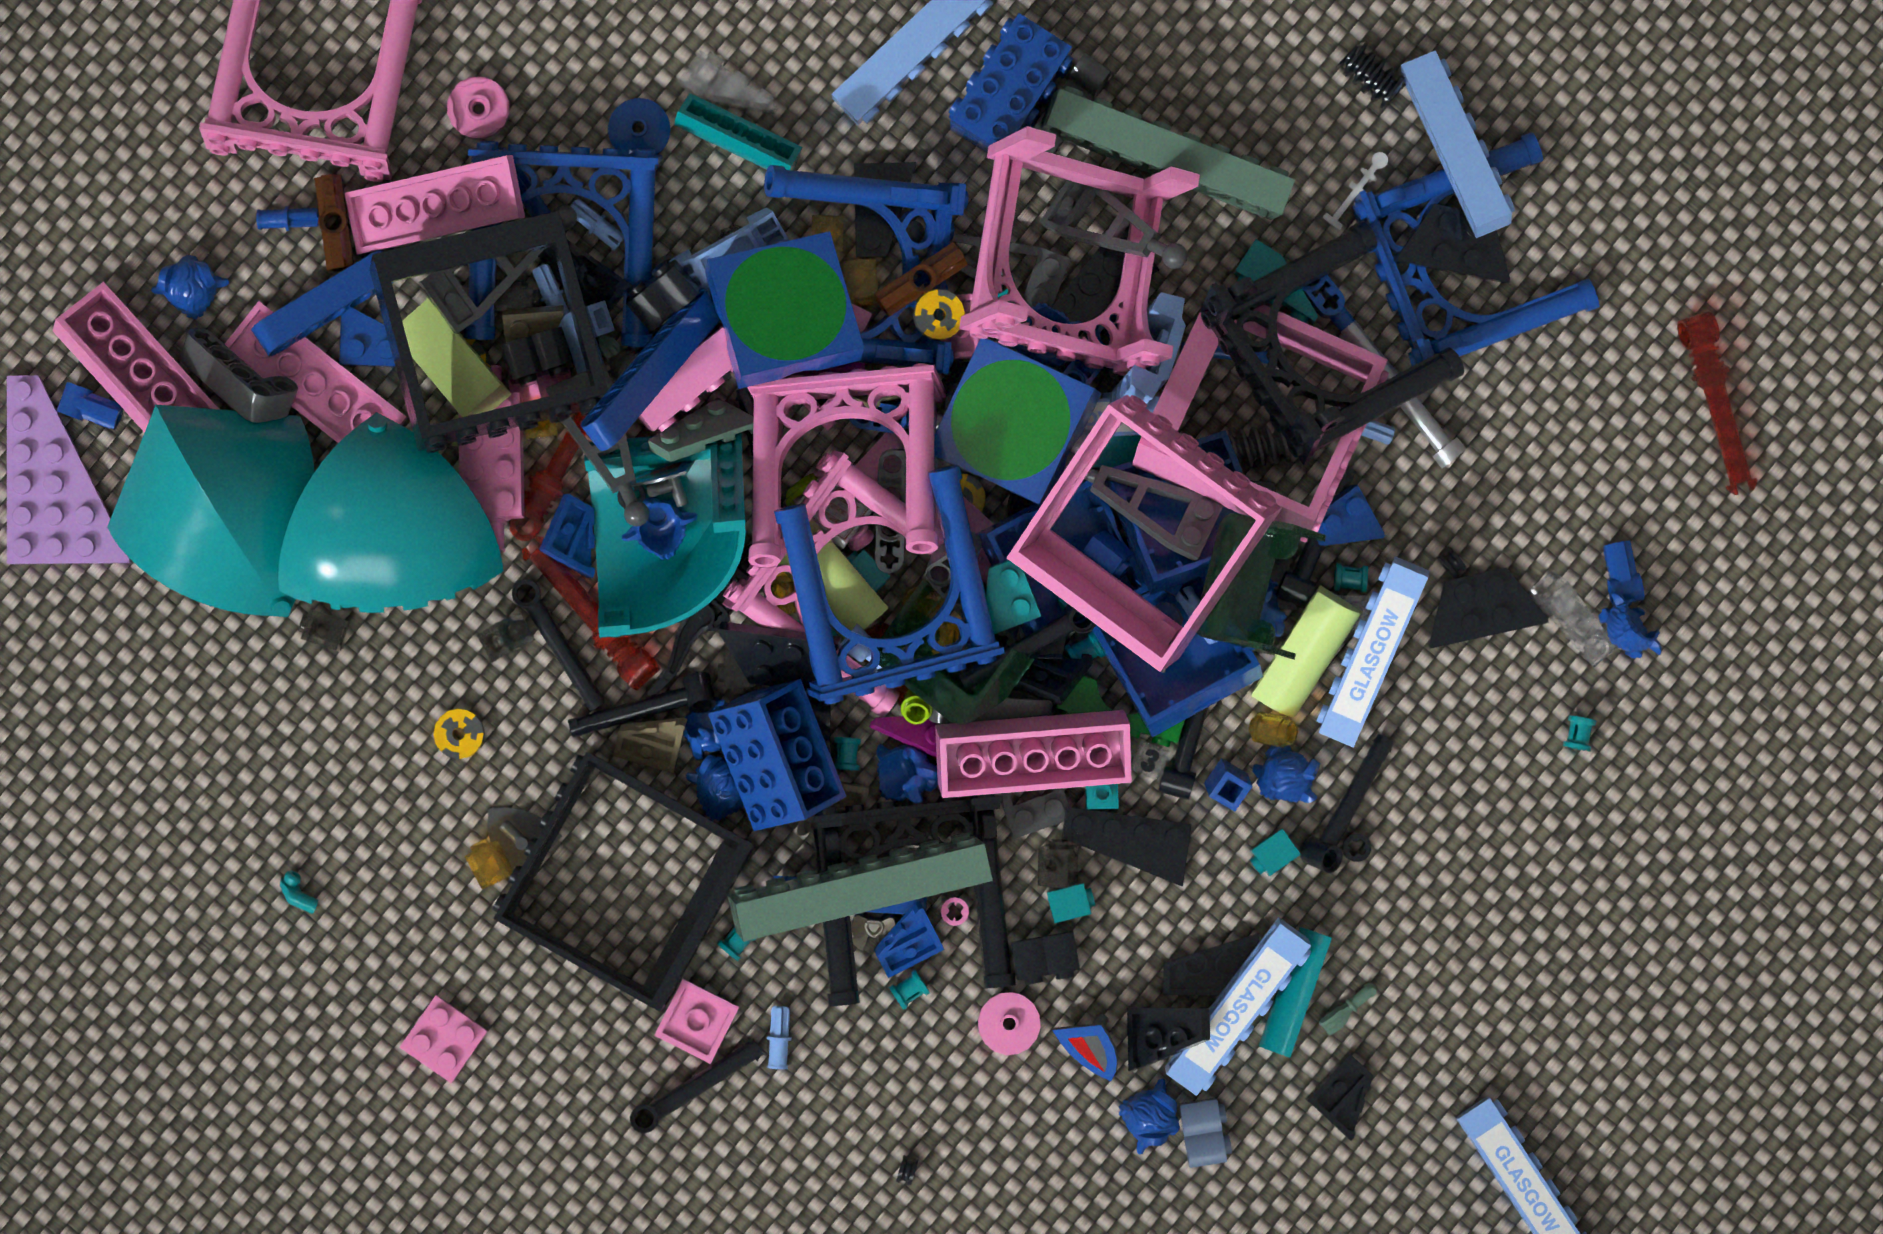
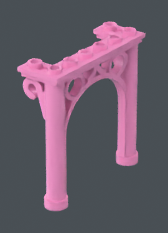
M233 0L208 118H205L204 123L200 122L199 127L206 149H210V152L221 156H226L228 153L237 154L239 147L248 151H254L256 148L266 149L269 153L277 156H286L287 153L295 154L307 161H318L319 158L330 160L332 164L341 167H348L349 164L358 165L360 175L372 182H382L383 179L391 181L392 171L387 152L418 4L422 0H390L376 71L370 85L357 99L349 104L319 112L302 111L287 107L273 100L258 86L250 70V53L262 0ZM244 76L252 94L242 97L237 102L242 77ZM372 100L368 122L365 124L362 117L356 112L363 109ZM260 102L269 111L267 118L262 122L247 121L242 117V112L247 106ZM275 113L280 115V122L286 123L290 127L291 133L270 129L276 120ZM344 118H349L358 125L359 130L351 138L338 137L332 133L333 125ZM320 123H325L324 130L328 139L306 135L310 130L321 128Z
M918 363L912 367L904 368L886 366L881 370L872 371L854 369L850 373L836 374L834 372H823L817 376L806 377L803 375H791L788 378L747 387L754 399L752 545L749 547L748 558L751 565L773 567L781 562V525L777 524L774 511L781 508V472L784 459L790 448L801 436L811 429L830 421L850 418L877 422L890 429L900 438L906 452V550L915 554H928L938 549V534L935 532V500L928 472L935 470L934 428L937 426L936 403L943 402V398H946V390L934 365ZM869 395L867 401L869 408L865 407L863 401H856L852 396ZM886 396L900 397L902 399L901 404L891 412L885 414L876 409L877 403L881 398ZM834 398L828 404L822 405L824 410L820 411L816 400ZM793 405H810V413L798 422L786 417L789 416V412H793ZM908 411L909 435L897 422L906 416ZM783 425L790 429L784 436Z
M834 450L831 454L825 453L817 463L816 468L818 472L815 476L818 478V481L812 480L803 492L805 499L801 503L806 504L809 521L817 512L818 521L824 527L829 528L824 533L819 529L816 533L812 534L816 553L818 554L836 535L849 528L864 524L887 526L906 538V504L847 460L849 458L848 455ZM837 484L842 490H833V488ZM843 497L848 504L846 520L837 523L829 522L825 516L826 507L833 498ZM854 498L879 516L856 517L857 505ZM935 526V532L938 534V546L944 543L942 531ZM782 531L780 546L781 560L787 553ZM979 557V569L982 581H984L991 564L983 557ZM750 564L747 569V573L750 574L746 580L740 578L738 582L733 581L723 594L726 598L722 603L724 606L736 612H742L762 627L805 632L795 586L794 592L782 598L775 597L771 592V584L779 573L789 572L792 575L789 565L757 567ZM761 588L763 590L764 597L758 593ZM794 601L800 623L778 608L777 605H786ZM848 655L846 656L847 665L851 669L863 667ZM841 670L842 678L851 676ZM885 685L874 687V693L857 696L871 706L870 710L879 717H884L896 703L900 692L894 688H887Z

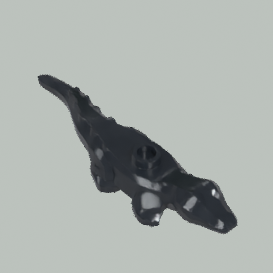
M752 543L743 550L741 560L734 575L719 595L694 615L682 620L675 635L667 668L660 679L648 690L647 694L649 696L657 695L676 676L690 648L701 635L719 630L722 621L730 622V612L732 609L722 604L726 599L723 594L733 581L738 582L740 578L746 580L750 575L747 573V569L750 566L748 558L749 547Z

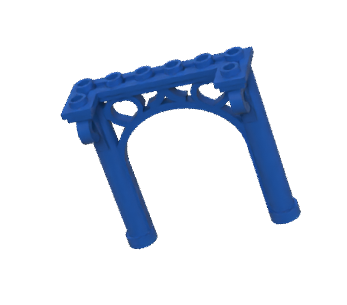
M1533 132L1520 136L1518 141L1489 151V157L1486 159L1490 168L1496 167L1499 175L1503 176L1542 162L1543 155L1536 136ZM1444 169L1373 195L1372 191L1366 193V190L1361 191L1354 200L1355 205L1352 206V210L1357 223L1360 221L1366 222L1376 236L1377 248L1369 253H1375L1378 264L1374 265L1380 282H1386L1390 293L1386 294L1388 305L1392 312L1397 310L1401 322L1397 323V328L1402 340H1408L1411 352L1408 353L1412 366L1447 347L1455 350L1459 357L1577 312L1583 310L1589 312L1600 307L1595 288L1591 280L1587 278L1572 286L1491 315H1477L1465 312L1449 303L1434 287L1425 267L1409 264L1406 272L1400 275L1396 263L1393 261L1394 258L1391 250L1397 253L1404 246L1394 243L1389 230L1390 225L1394 221L1401 220L1414 229L1415 226L1420 224L1422 216L1429 205L1439 204L1445 198L1455 194ZM1429 201L1420 214L1418 221L1410 215L1401 212ZM1387 217L1382 228L1379 219ZM1415 271H1417L1419 279L1411 278ZM1408 286L1419 290L1422 296L1428 293L1431 297L1423 300L1416 308L1415 313L1405 289ZM1428 305H1435L1446 312L1444 327L1439 331L1429 330L1422 318L1423 309ZM1453 317L1465 322L1474 323L1472 326L1447 334L1451 328ZM1424 336H1426V337H1428V338H1432V339H1434V340H1432V341H1429V339L1425 340V339H1424Z
M498 141L476 142V146L468 149V156H472L471 162L473 163L513 155L516 171H525L531 177V186L521 194L522 203L544 194L569 193L588 198L602 206L616 220L624 237V279L633 285L639 280L645 282L652 278L655 173L659 163L662 162V155L655 154V149L637 148L630 155H621L622 149L603 148L602 154L590 153L589 147H571V152H558L559 146L540 145L539 151L527 150L526 144H508V149L506 147H498ZM530 165L558 166L555 175L550 179L543 180L544 186L537 187L539 182L538 174ZM571 167L599 168L589 179L588 185L590 190L583 188L584 182L579 181L573 176ZM621 169H630V179ZM605 174L616 175L623 183L620 194L609 199L605 198L596 189V180L599 176ZM564 177L566 182L570 185L557 183H559ZM629 193V220L627 223L625 217L614 204L624 199ZM503 223L494 224V225H490V226H486V227H481V228H477V229H472V230H470V231H475V230H479V229H483V228H487V227H492V226L500 225V224H503ZM493 258L469 264L468 296L476 307L496 287L497 263ZM626 293L623 296L621 345L645 347L652 339L653 333H650L626 305V299L629 295ZM496 302L483 316L464 329V338L476 340L495 339Z
M770 165L767 168L764 180V189L767 197H787L856 204L876 211L888 222L896 235L902 256V275L920 264L919 255H913L912 249L921 250L927 248L926 259L950 244L955 231L952 215L963 216L969 200L966 184L938 182V185L786 170L784 166ZM886 206L906 207L911 209L905 212L899 220L897 216ZM915 216H921L926 226L924 238L918 243L913 242L906 232L908 224ZM916 271L915 274L917 276L913 277L915 285L919 287L924 284L925 288L928 285V276L922 271ZM946 280L930 291L937 289L949 291ZM913 301L890 317L885 315L878 323L860 332L864 351L861 361L857 362L909 367L918 363L934 365L938 373L949 374V367L952 366L954 360V352L951 349V342L929 339L922 335L917 327L910 334H905L902 331L898 316L907 307L914 309L917 302ZM936 309L934 311V318L939 321L943 320V311ZM890 326L898 340L873 337L879 335Z
M959 465L943 467L928 472L950 566L951 581L948 595L940 610L930 621L915 631L898 637H865L852 632L839 622L833 614L826 597L806 504L787 506L774 511L776 522L781 525L810 650V663L816 679L809 682L810 688H807L808 695L819 701H825V704H833L843 701V695L855 692L856 696L874 693V687L886 684L887 688L899 687L905 684L904 679L917 677V680L930 679L936 676L935 671L947 669L948 672H956L966 669V663L977 661L979 665L996 661L997 655L1005 654L1004 647L999 646V642L995 640L959 481L962 479ZM958 596L960 597L963 610L961 619L949 615L956 604ZM944 621L956 624L960 630L958 640L953 644L940 646L935 640L936 630ZM831 627L848 639L841 646L838 654ZM927 635L928 645L940 653L914 659L915 650L924 644L922 638ZM858 643L866 646L871 652L870 662L864 667L851 669L846 662L847 653ZM906 645L904 651L897 646ZM876 647H883V653L894 654L900 663L876 669L880 662V652ZM841 670L851 676L842 678Z

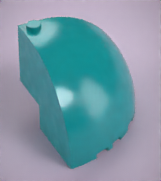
M376 412L346 435L331 450L304 488L294 508L284 536L279 560L278 583L279 591L310 604L316 600L329 603L331 609L341 610V607H359V612L381 613L384 612V607L403 606L405 611L427 607L428 601L446 599L448 601L456 598V592L468 587L475 590L504 570L499 545L492 526L479 501L458 472L439 452L427 453L426 449L418 451L412 431Z

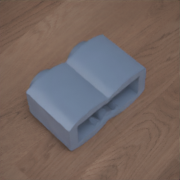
M1217 1098L1179 1103L1189 1167L1193 1168L1227 1162V1154H1232L1229 1135L1223 1136L1221 1123L1227 1122L1224 1104H1218Z

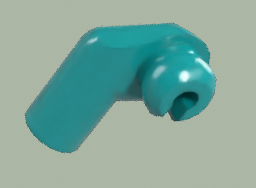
M292 870L287 871L280 880V888L286 901L290 905L313 914L319 900L302 893L298 885L301 882L299 873Z

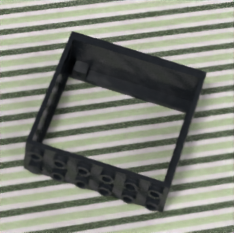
M559 211L372 255L369 270L418 451L426 449L427 453H434L444 450L446 448L445 444L457 442L458 446L476 442V437L488 434L489 438H496L507 434V429L519 427L520 431L529 430L537 427L540 421L550 419L551 423H557L569 419V414L581 412L582 416H586L608 391ZM553 246L591 386L430 425L392 282L530 249L538 251Z
M586 752L584 756L579 754L570 769L574 773L569 784L562 783L554 798L559 801L554 811L547 810L539 824V827L543 829L539 838H532L523 853L527 856L523 866H516L508 880L512 884L507 894L501 893L495 902L492 910L497 913L493 919L661 1012L668 1004L756 844L591 752ZM595 768L724 839L644 985L635 982L514 914Z

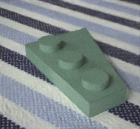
M716 398L649 439V450L669 462H673L706 450V444L722 440L724 443L736 440L735 434L749 430L753 434L754 417L720 398Z

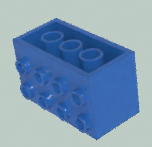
M1018 13L1015 19L1008 18L1000 31V43L998 46L994 44L990 46L983 57L984 62L982 65L984 67L982 71H974L966 84L967 94L964 99L958 97L948 112L950 113V130L988 153L989 145L1027 126H1034L1039 117V107L1042 103L1048 104L1051 95L1056 91L1055 87L1057 84L1055 82L1059 77L1063 79L1073 64L1074 58L1071 56L1072 46Z
M801 679L750 691L708 713L713 730L716 733L754 831L806 820L847 797Z

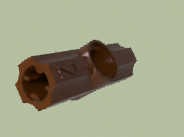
M321 175L314 178L319 210L318 223L322 232L327 272H341L354 264L349 231L350 221L347 216L342 175ZM331 217H341L342 224L338 229H327V222Z
M952 242L874 293V296L881 309L890 317L966 267L968 263L961 250ZM916 271H922L928 276V285L925 288L915 285L913 276Z

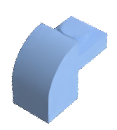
M605 300L585 306L601 364L604 361L596 337L615 330ZM569 312L562 318L559 327L563 329L573 359V365L576 368L577 374H580L587 370L572 315Z

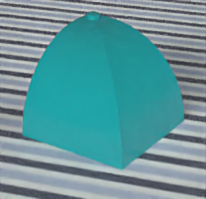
M155 405L107 526L113 539L139 568L181 595L231 612L288 617L296 599L279 591L278 573L281 548L294 508L315 472L311 446L301 416L288 415L285 418L256 423L246 420L236 411Z
M742 433L735 434L736 440L727 443L718 440L706 444V450L673 462H669L649 450L648 440L654 436L627 439L635 477L669 463L695 461L688 473L681 475L680 479L689 502L682 507L687 512L697 513V520L687 524L686 536L679 545V549L676 550V554L669 560L666 558L661 560L654 553L644 550L637 540L628 542L622 540V535L632 525L628 524L625 520V509L618 502V492L613 493L584 454L585 469L588 471L591 504L594 508L595 518L594 535L598 576V630L600 638L646 633L676 624L707 606L726 587L741 560L746 535ZM620 449L600 457L614 478L625 474ZM651 484L643 485L646 490V498L649 497L647 492V485ZM639 490L634 492L636 498L641 496ZM672 492L654 497L659 500L674 499Z

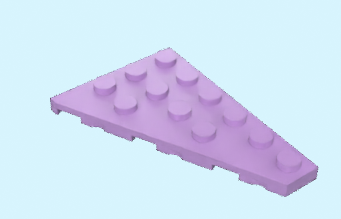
M38 375L7 376V564L131 563V559L120 549L107 528L111 519L110 514L99 492L96 490L68 430L56 411L57 408L51 400L41 377Z

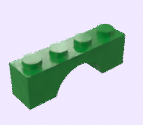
M1084 676L1063 704L1056 705V709L1061 710V715L1114 711L1102 700L1098 691L1097 680ZM1138 713L1126 714L1130 722V737L1139 739L1140 734L1151 736ZM1184 720L1154 736L1151 743L1170 747L1171 742L1177 744Z

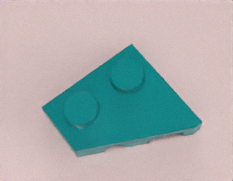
M1010 560L989 566L986 600L994 634L1042 616L1025 571Z

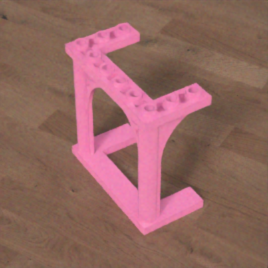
M1028 126L989 145L987 158L993 159L994 165L970 313L961 316L959 329L970 331L969 335L975 338L987 339L992 337L999 339L998 343L1005 346H1017V344L1027 346V350L1032 353H1054L1059 360L1075 361L1077 359L1084 361L1085 366L1090 368H1111L1114 374L1125 376L1134 365L1146 369L1150 366H1158L1159 363L1171 359L1174 346L1154 341L1148 325V296L1155 253L1151 252L1147 258L1125 253L1120 286L1107 309L1088 322L1064 324L1040 315L1020 295L1010 271V240L1022 168L1134 198L1132 212L1157 233L1163 202L1198 187L1200 174L1171 166L1143 179L1045 152L1055 147L1056 134ZM1130 223L1127 240L1139 243L1144 234ZM1002 285H1004L1008 289V294L998 298V293L1003 292ZM1111 314L1117 315L1114 323L1109 320ZM1027 317H1029L1032 320V325L1029 326L1030 323L1027 322L1021 324V322L1026 321ZM1097 325H1102L1110 335V343L1108 345H1103L1097 339L1095 334ZM1053 326L1058 329V333L1052 332ZM1079 331L1086 332L1088 340L1085 337L1079 338Z

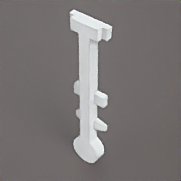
M1377 152L1373 155L1371 160L1372 166L1369 170L1360 169L1364 175L1358 184H1355L1353 181L1349 184L1348 187L1353 191L1333 217L1327 212L1322 217L1334 228L1340 231L1343 225L1338 222V219L1359 192L1364 191L1362 188L1368 180L1377 181V178L1374 176L1375 171L1384 168L1388 163V157L1385 153Z

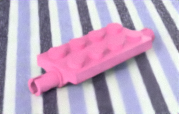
M491 365V370L502 382V367ZM520 392L511 393L496 409L523 403L522 394ZM519 427L507 429L508 433L500 437L489 438L488 434L476 437V442L459 446V475L483 508L496 536L500 553L505 552L504 525H507V521L511 519L525 518L523 431H520Z

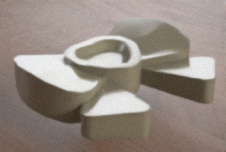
M861 913L855 914L852 920L853 944L863 951L868 935L872 938L878 936L880 943L896 925L895 917L888 915L880 919L868 918Z

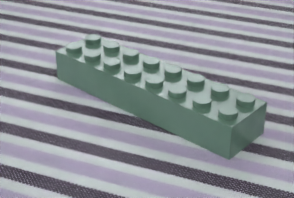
M1066 86L1065 90L1058 89L1051 95L1039 130L1056 134V137L1152 175L1171 166L1200 174L1198 187L1192 189L1196 192L1269 220L1283 215L1295 179L1287 177L1288 171L1275 166H1271L1270 169L1259 166V160L1247 155H1242L1241 158L1229 154V148L1213 143L1211 147L1200 143V137L1188 132H1183L1182 135L1171 132L1172 127L1163 122L1154 121L1153 124L1141 120L1142 115L1135 111L1125 109L1122 113L1112 109L1113 104L1100 98H1095L1094 101L1082 97V91Z
M960 833L951 836V841L939 844V840H932L921 843V849L908 851L907 847L891 850L888 857L878 859L877 855H870L859 858V864L847 866L845 862L836 863L828 866V871L816 874L815 870H808L796 874L797 879L785 881L784 877L766 881V886L754 889L753 885L738 887L734 889L735 894L728 895L736 933L743 941H748L993 881L985 844L977 837L970 836L969 833Z

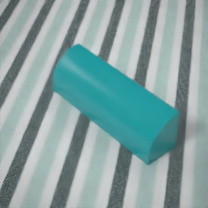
M691 93L688 94L678 110L674 122L675 126L766 170L770 165L784 166L786 170H794L803 148Z
M1299 927L1298 931L1309 939L1311 954L1302 966L1296 965L1291 971L1292 979L1283 991L1277 990L1258 1045L1289 1058L1292 1055L1332 937L1303 927Z

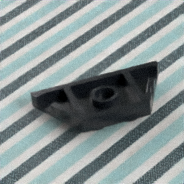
M1438 204L1429 205L1422 216L1420 224L1414 227L1408 236L1409 240L1402 250L1396 253L1393 260L1395 262L1500 283L1510 282L1497 230L1476 238L1463 209Z
M1506 567L1444 581L1428 646L1429 649L1542 625L1549 623V621Z
M721 622L719 634L749 683L773 686L801 679L804 689L807 691V688H810L809 682L816 680L810 663V650L805 632ZM833 636L835 648L837 651L841 642V637Z

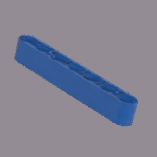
M705 288L699 289V294L691 302L675 312L581 422L580 426L599 451L609 449L622 438L720 321L713 299Z

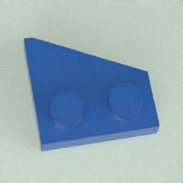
M354 308L342 314L339 364L341 366L395 367L384 324Z
M1350 485L1333 498L1319 531L1314 536L1319 545L1328 546L1381 539L1386 535L1359 486Z
M563 494L539 548L541 552L586 578H593L595 574V567H591V549L595 548V536L592 530L595 523L594 508L571 494Z
M920 901L916 902L874 948L875 954L888 978L945 950Z

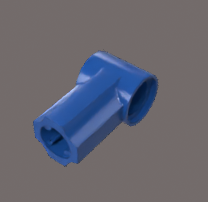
M70 382L66 383L56 410L57 412L81 421L85 419L108 429L116 430L123 415V408L117 402L93 394L94 391Z
M1631 541L1604 545L1603 550L1609 575L1607 586L1612 606L1615 603L1611 592L1619 593L1625 600L1634 598L1636 600L1634 602L1643 601L1645 599L1644 587L1640 573L1636 571Z

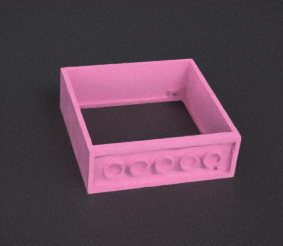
M1262 305L1253 311H1259L1268 316L1271 308ZM1278 311L1277 334L1280 346L1365 383L1361 393L1386 381L1389 372L1384 369L1388 359ZM1201 312L1153 411V414H1160L1169 419L1173 424L1172 428L1176 431L1179 430L1218 347V338L1212 329H1208L1201 319ZM1251 321L1243 324L1244 330L1261 338H1266V328ZM1367 424L1340 438L1309 507L1250 482V485L1258 491L1262 490L1271 494L1276 499V504L1282 508L1269 527L1305 543L1310 533L1317 535ZM1141 437L1132 466L1179 487L1195 491L1224 505L1228 509L1255 520L1148 440Z
M1126 395L1108 404L1007 556V559L1161 672L1180 658L1282 508L1276 504V499L1271 494L1262 490L1258 491L1251 486V481L1244 474L1238 471L1232 472L1225 467V462L1218 455L1212 452L1206 453L1198 447L1199 443L1195 438L1186 433L1180 434L1172 428L1173 424L1169 419L1160 414L1155 415L1146 409L1147 404L1143 400L1133 395L1131 397ZM1122 422L1256 520L1184 627L1051 530Z

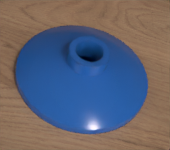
M634 98L627 100L613 111L609 119V139L614 148L622 149L621 155H630L637 148L655 149V154L658 155L665 148L670 138V121L666 112L661 106L649 99ZM637 122L644 124V130L641 133L633 131V125Z

